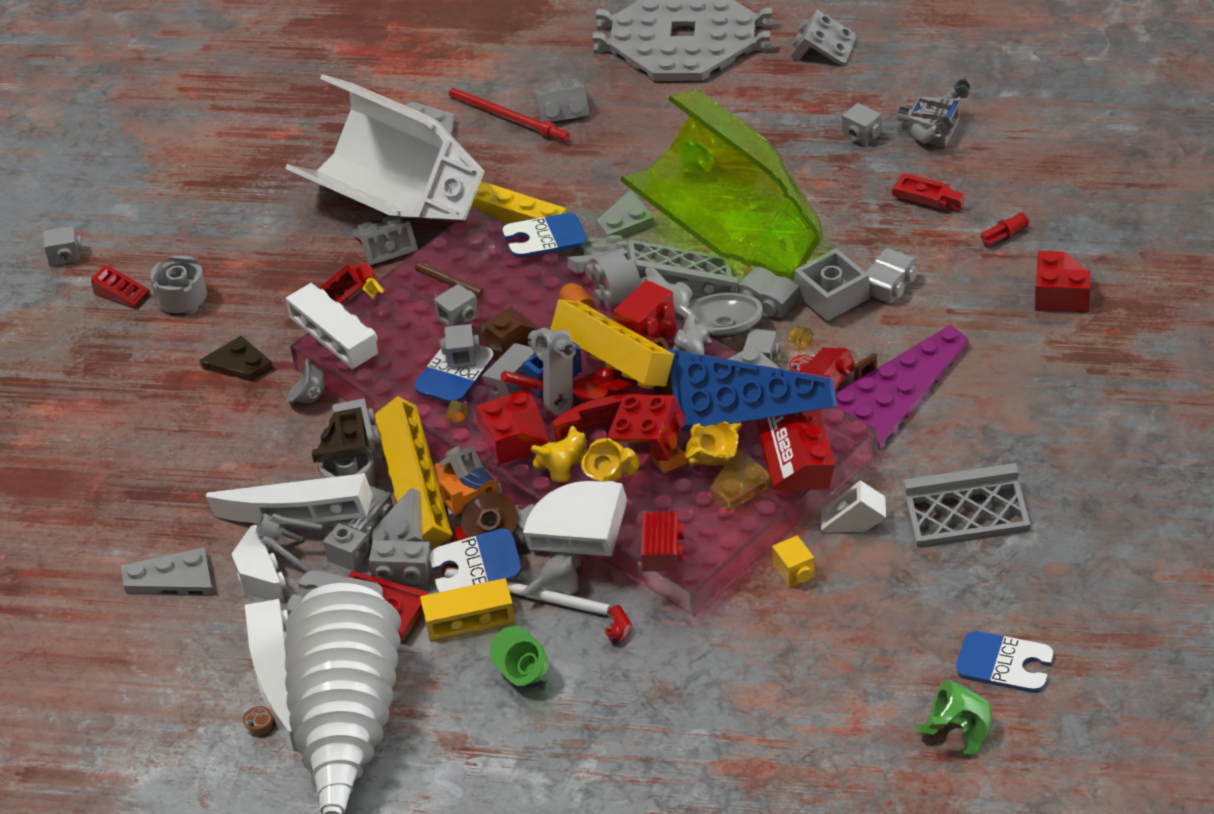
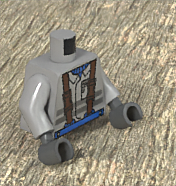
M965 78L956 81L953 85L955 90L949 91L942 97H919L913 109L899 108L897 120L908 123V133L911 138L918 140L922 144L929 143L941 148L946 147L959 121V97L963 99L969 94L970 85Z

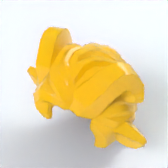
M724 421L707 427L700 426V423L693 425L690 430L692 437L687 443V454L685 455L691 466L699 464L708 466L725 465V462L734 457L738 448L739 435H737V432L742 427L740 422L729 424Z

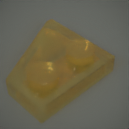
M739 447L736 449L737 452L734 454V457L730 458L710 487L711 497L728 512L772 486L769 473Z

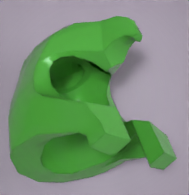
M943 680L935 694L931 714L924 725L918 724L916 726V734L934 735L948 723L960 725L964 729L961 737L965 749L962 754L974 755L988 734L992 719V707L985 698L971 689L951 680Z

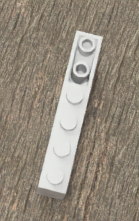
M365 473L208 492L206 494L215 517L249 523H259L264 513L269 516L275 513L282 517L312 523L367 517L373 496Z
M279 599L246 604L245 613L249 649L260 692L266 707L270 709L278 730L292 750L296 751L297 748L294 743L295 734L289 725L290 712L286 704L288 692L285 686L287 675L285 670L287 655L285 651V641L287 638L285 627L289 617L288 611L281 609Z

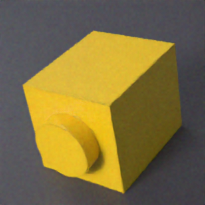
M798 535L772 546L773 566L789 588L815 577L814 556Z

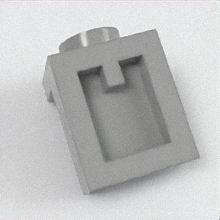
M457 446L447 451V457L439 462L441 468L451 464L458 479L467 476L476 468L483 467L474 446L463 450L461 446Z

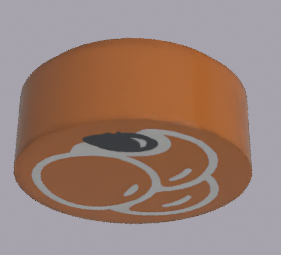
M257 706L249 709L244 714L243 723L248 734L262 736L272 730L274 719L270 709Z

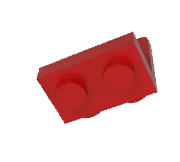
M626 395L622 398L608 437L616 442H649L658 461H669L673 449L677 446V439L681 428L685 425L686 416L675 395Z

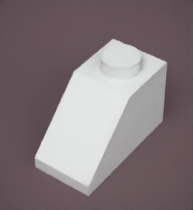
M860 480L821 509V530L825 533L868 531L886 518L885 496Z

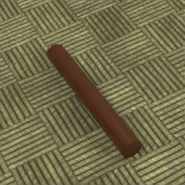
M418 262L415 266V271L454 287L460 284L466 290L472 291L477 298H481L484 294L483 288L425 263Z

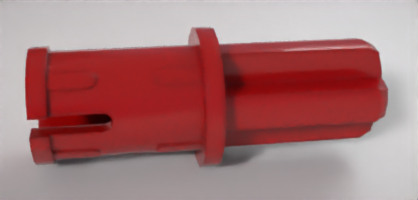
M1020 212L1007 220L1002 219L998 221L996 226L981 233L982 243L990 246L1004 238L1010 239L1012 234L1029 227V219L1025 213Z

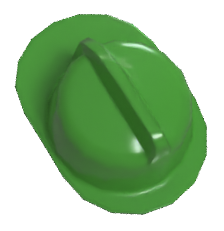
M518 626L503 628L496 634L490 647L491 660L495 667L510 682L518 686L535 684L540 680H547L545 674L549 666L548 657L542 645L528 631Z

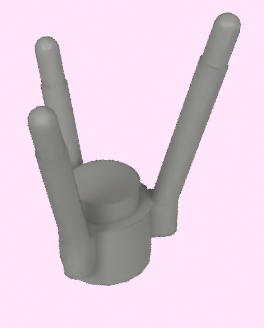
M264 513L255 531L256 535L262 537L261 542L272 547L306 573L311 571L309 567L274 542L273 539L278 541L280 536L283 535L298 542L303 541V537L285 530L283 524L322 530L323 526L312 522L282 517L275 513L272 516Z

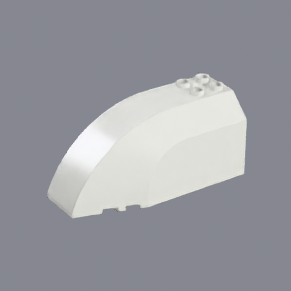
M322 74L320 79L350 92L351 110L334 154L317 171L289 164L286 165L285 169L391 216L466 220L485 170L465 151L442 124L428 115L356 84Z

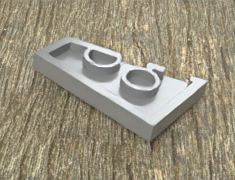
M205 547L121 565L125 592L128 594H160L163 590H172L182 595H189V591H203L204 595H214Z

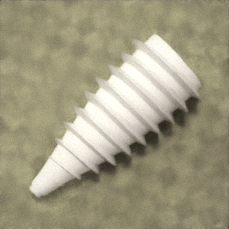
M351 583L328 584L310 591L303 598L301 604L294 608L286 621L287 638L285 641V651L287 655L285 670L287 675L285 686L288 692L286 704L290 712L289 725L295 734L294 743L302 755L303 765L311 773V781L317 788V799L322 814L345 813L349 795L353 792L354 780L360 778L363 774L361 766L373 759L375 755L374 747L382 740L384 735L382 727L389 719L388 707L393 701L394 694L392 688L396 682L395 669L399 662L397 650L400 646L398 631L401 625V617L398 611L376 591Z

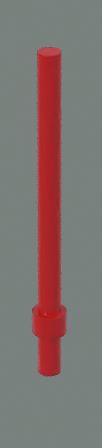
M454 87L449 90V96L537 130L541 135L548 138L555 137L565 142L570 138L569 132L556 128L555 124L548 121H538Z

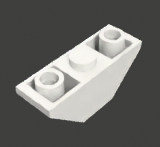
M253 525L232 552L237 577L244 593L268 600L279 599L280 602H283L285 600L282 589L287 588L282 572L276 573V569H279L274 553L268 554V551L271 550L270 546L261 542L262 537L255 534L257 525Z

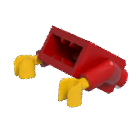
M367 263L361 265L347 264L319 287L333 301L339 302L344 309L352 305L365 293L374 300V295L377 292L381 294L384 292V289L376 281L372 267Z

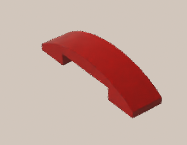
M631 393L612 395L576 406L553 421L555 442L565 439L571 426H574L578 432L583 433L584 430L612 424L622 398L626 395L654 394Z

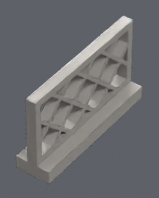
M634 240L627 241L628 260L633 259L640 278L647 277L645 274L646 268H654L670 284L682 282L688 285L692 291L691 298L694 299L717 293H735L738 280L737 277L732 276L728 257Z
M1016 463L904 479L903 499L908 508L916 546L1030 530L1031 524L1018 480L1019 472ZM1013 489L1015 493L1010 501L998 495L1000 491ZM975 494H983L988 498L981 506L972 501L970 497ZM948 498L960 501L954 509L942 504V501ZM992 501L1005 507L999 515L987 509ZM926 502L931 507L924 514L915 509L914 503ZM964 505L977 511L971 519L958 513ZM936 509L949 515L943 523L930 517ZM1011 510L1020 515L1022 521L1011 523L1004 519V517ZM982 514L994 521L990 526L985 527L976 523ZM953 518L965 524V527L958 531H954L947 526ZM926 522L937 530L934 534L921 536L920 528Z

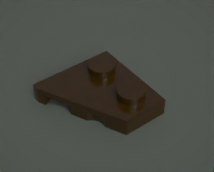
M242 336L237 337L200 359L203 370L208 371L210 367L221 369L223 375L237 376L240 379L251 382L273 369L271 360Z
M361 409L333 413L329 420V426L324 429L320 436V445L317 449L312 450L313 463L367 455Z

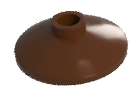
M495 492L483 493L473 498L465 507L462 515V528L467 538L497 529H508L513 535L518 524V513L513 502L508 497ZM490 520H497V523L493 527H488V522Z

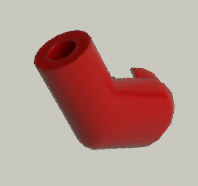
M615 605L609 610V615L614 623L610 624V629L606 627L605 634L611 642L616 643L624 640L632 624L620 605Z

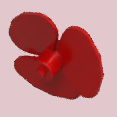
M604 367L587 375L585 378L574 380L573 394L581 399L592 401L618 395L619 390L637 385L638 381L620 376L622 373L620 370Z

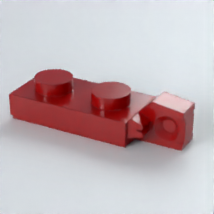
M903 173L892 188V196L959 212L964 207V194L950 189L949 184Z

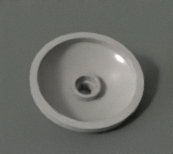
M741 293L712 294L701 297L688 305V308L698 318L697 323H701L715 331L714 334L709 336L711 338L737 336L755 326L763 315L761 302L753 296Z

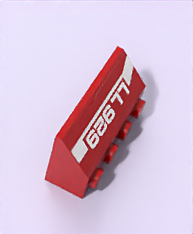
M820 410L755 420L773 490H829L835 463Z

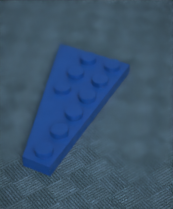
M667 349V351L674 354L670 369L672 392L686 416L685 425L681 428L680 432L690 431L692 426L698 423L701 424L700 426L705 427L717 425L724 421L734 424L837 407L834 378Z

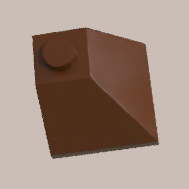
M509 306L472 331L473 335L478 334L479 343L482 346L490 348L493 354L500 358L514 343L526 346L525 343L531 340L528 339L530 332L538 330L540 327Z

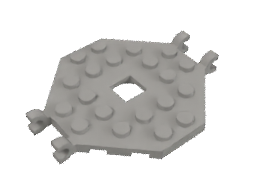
M639 0L614 15H611L607 10L597 9L596 19H604L597 22V30H606L607 28H612L610 38H607L603 33L593 32V42L601 43L594 44L593 50L594 53L610 51L616 56L618 54L622 55L628 64L637 70L643 69L647 72L648 77L654 81H703L710 76L711 71L716 68L720 70L735 62V57L742 53L747 55L754 50L771 52V43L763 42L770 41V31H762L755 37V28L772 29L773 19H765L766 17H772V8H763L759 14H756L735 0ZM682 26L695 28L694 36H671V30Z

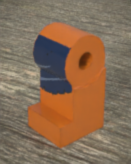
M483 467L476 468L467 476L455 481L451 477L440 481L443 501L455 516L463 513L467 504L476 496L488 492L497 493L499 490L498 482Z

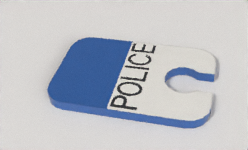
M572 213L510 223L503 227L505 240H511L518 236H524L529 239L524 243L508 244L510 253L517 258L579 248L587 243V236L580 220Z
M480 345V351H476L475 354L476 366L449 369L447 355H442L440 349L415 381V391L419 395L448 404L462 402L494 359L493 351L488 347Z
M497 529L439 546L430 553L432 570L440 569L449 563L456 564L459 567L455 576L435 579L439 592L503 578L509 581L517 578L522 571L515 541L508 529Z
M973 631L968 633L964 639L956 663V673L959 677L967 680L1027 692H1039L1046 684L1047 674L1041 672L1029 673L1022 666L1026 662L1036 661L1041 665L1051 667L1053 650L1050 646L1042 643Z

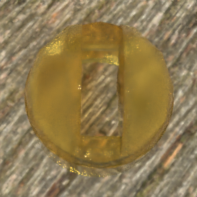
M804 326L794 327L789 334L791 343L802 349L807 348L813 338L812 330Z
M452 399L447 409L445 420L452 423L462 422L467 415V408L463 403Z

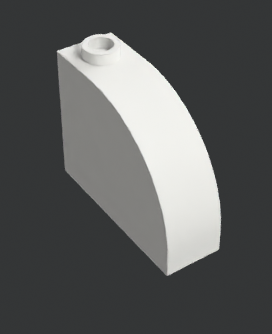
M581 481L564 485L547 494L535 505L526 521L523 534L528 549L612 556L627 503L622 483L613 481Z

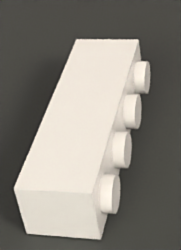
M310 283L286 297L289 317L350 368L354 369L378 354L376 344L378 338L374 330L363 325L357 316L348 313L339 302L333 301L323 289L320 290Z

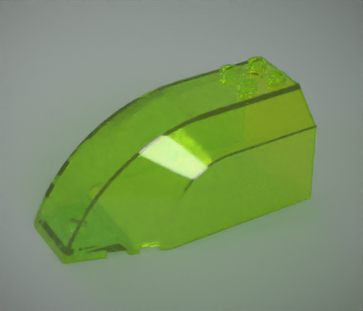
M693 89L670 95L667 100L689 116L669 149L650 168L624 175L620 181L720 257L731 258L747 266L762 267L771 271L776 276L795 281L794 270L808 263L823 239V229L815 210L778 151L763 136L701 90Z

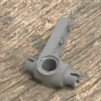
M540 328L530 332L528 339H531V341H528V344L532 347L537 357L543 361L544 407L548 412L560 416L570 410L573 402V356L576 353V350H573V348H576V345L572 342L569 332L564 329L554 331L548 328ZM559 396L562 397V401L558 402V404L555 405L554 401L557 400Z

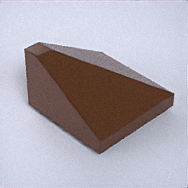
M872 353L854 365V382L877 369L876 353Z

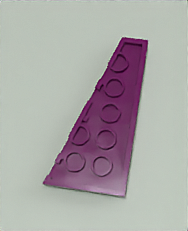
M950 324L836 392L837 407L829 409L876 448L881 450L890 434L894 435L898 430L900 422L904 418L909 417L927 396L933 383H938L943 377L944 370L948 366L953 365L966 350L969 338Z

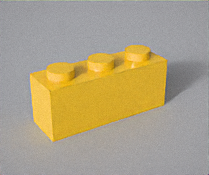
M506 578L420 596L429 641L515 623L513 603Z

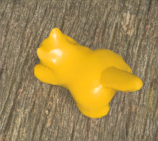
M571 426L565 439L558 442H549L542 446H532L531 450L536 455L533 466L538 470L549 469L551 479L555 482L569 481L571 478V466L573 464H581L584 455L589 451L586 450L587 439L585 434L578 432L574 426Z

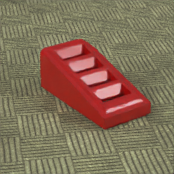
M106 265L91 278L94 294L132 308H136L150 294V290Z

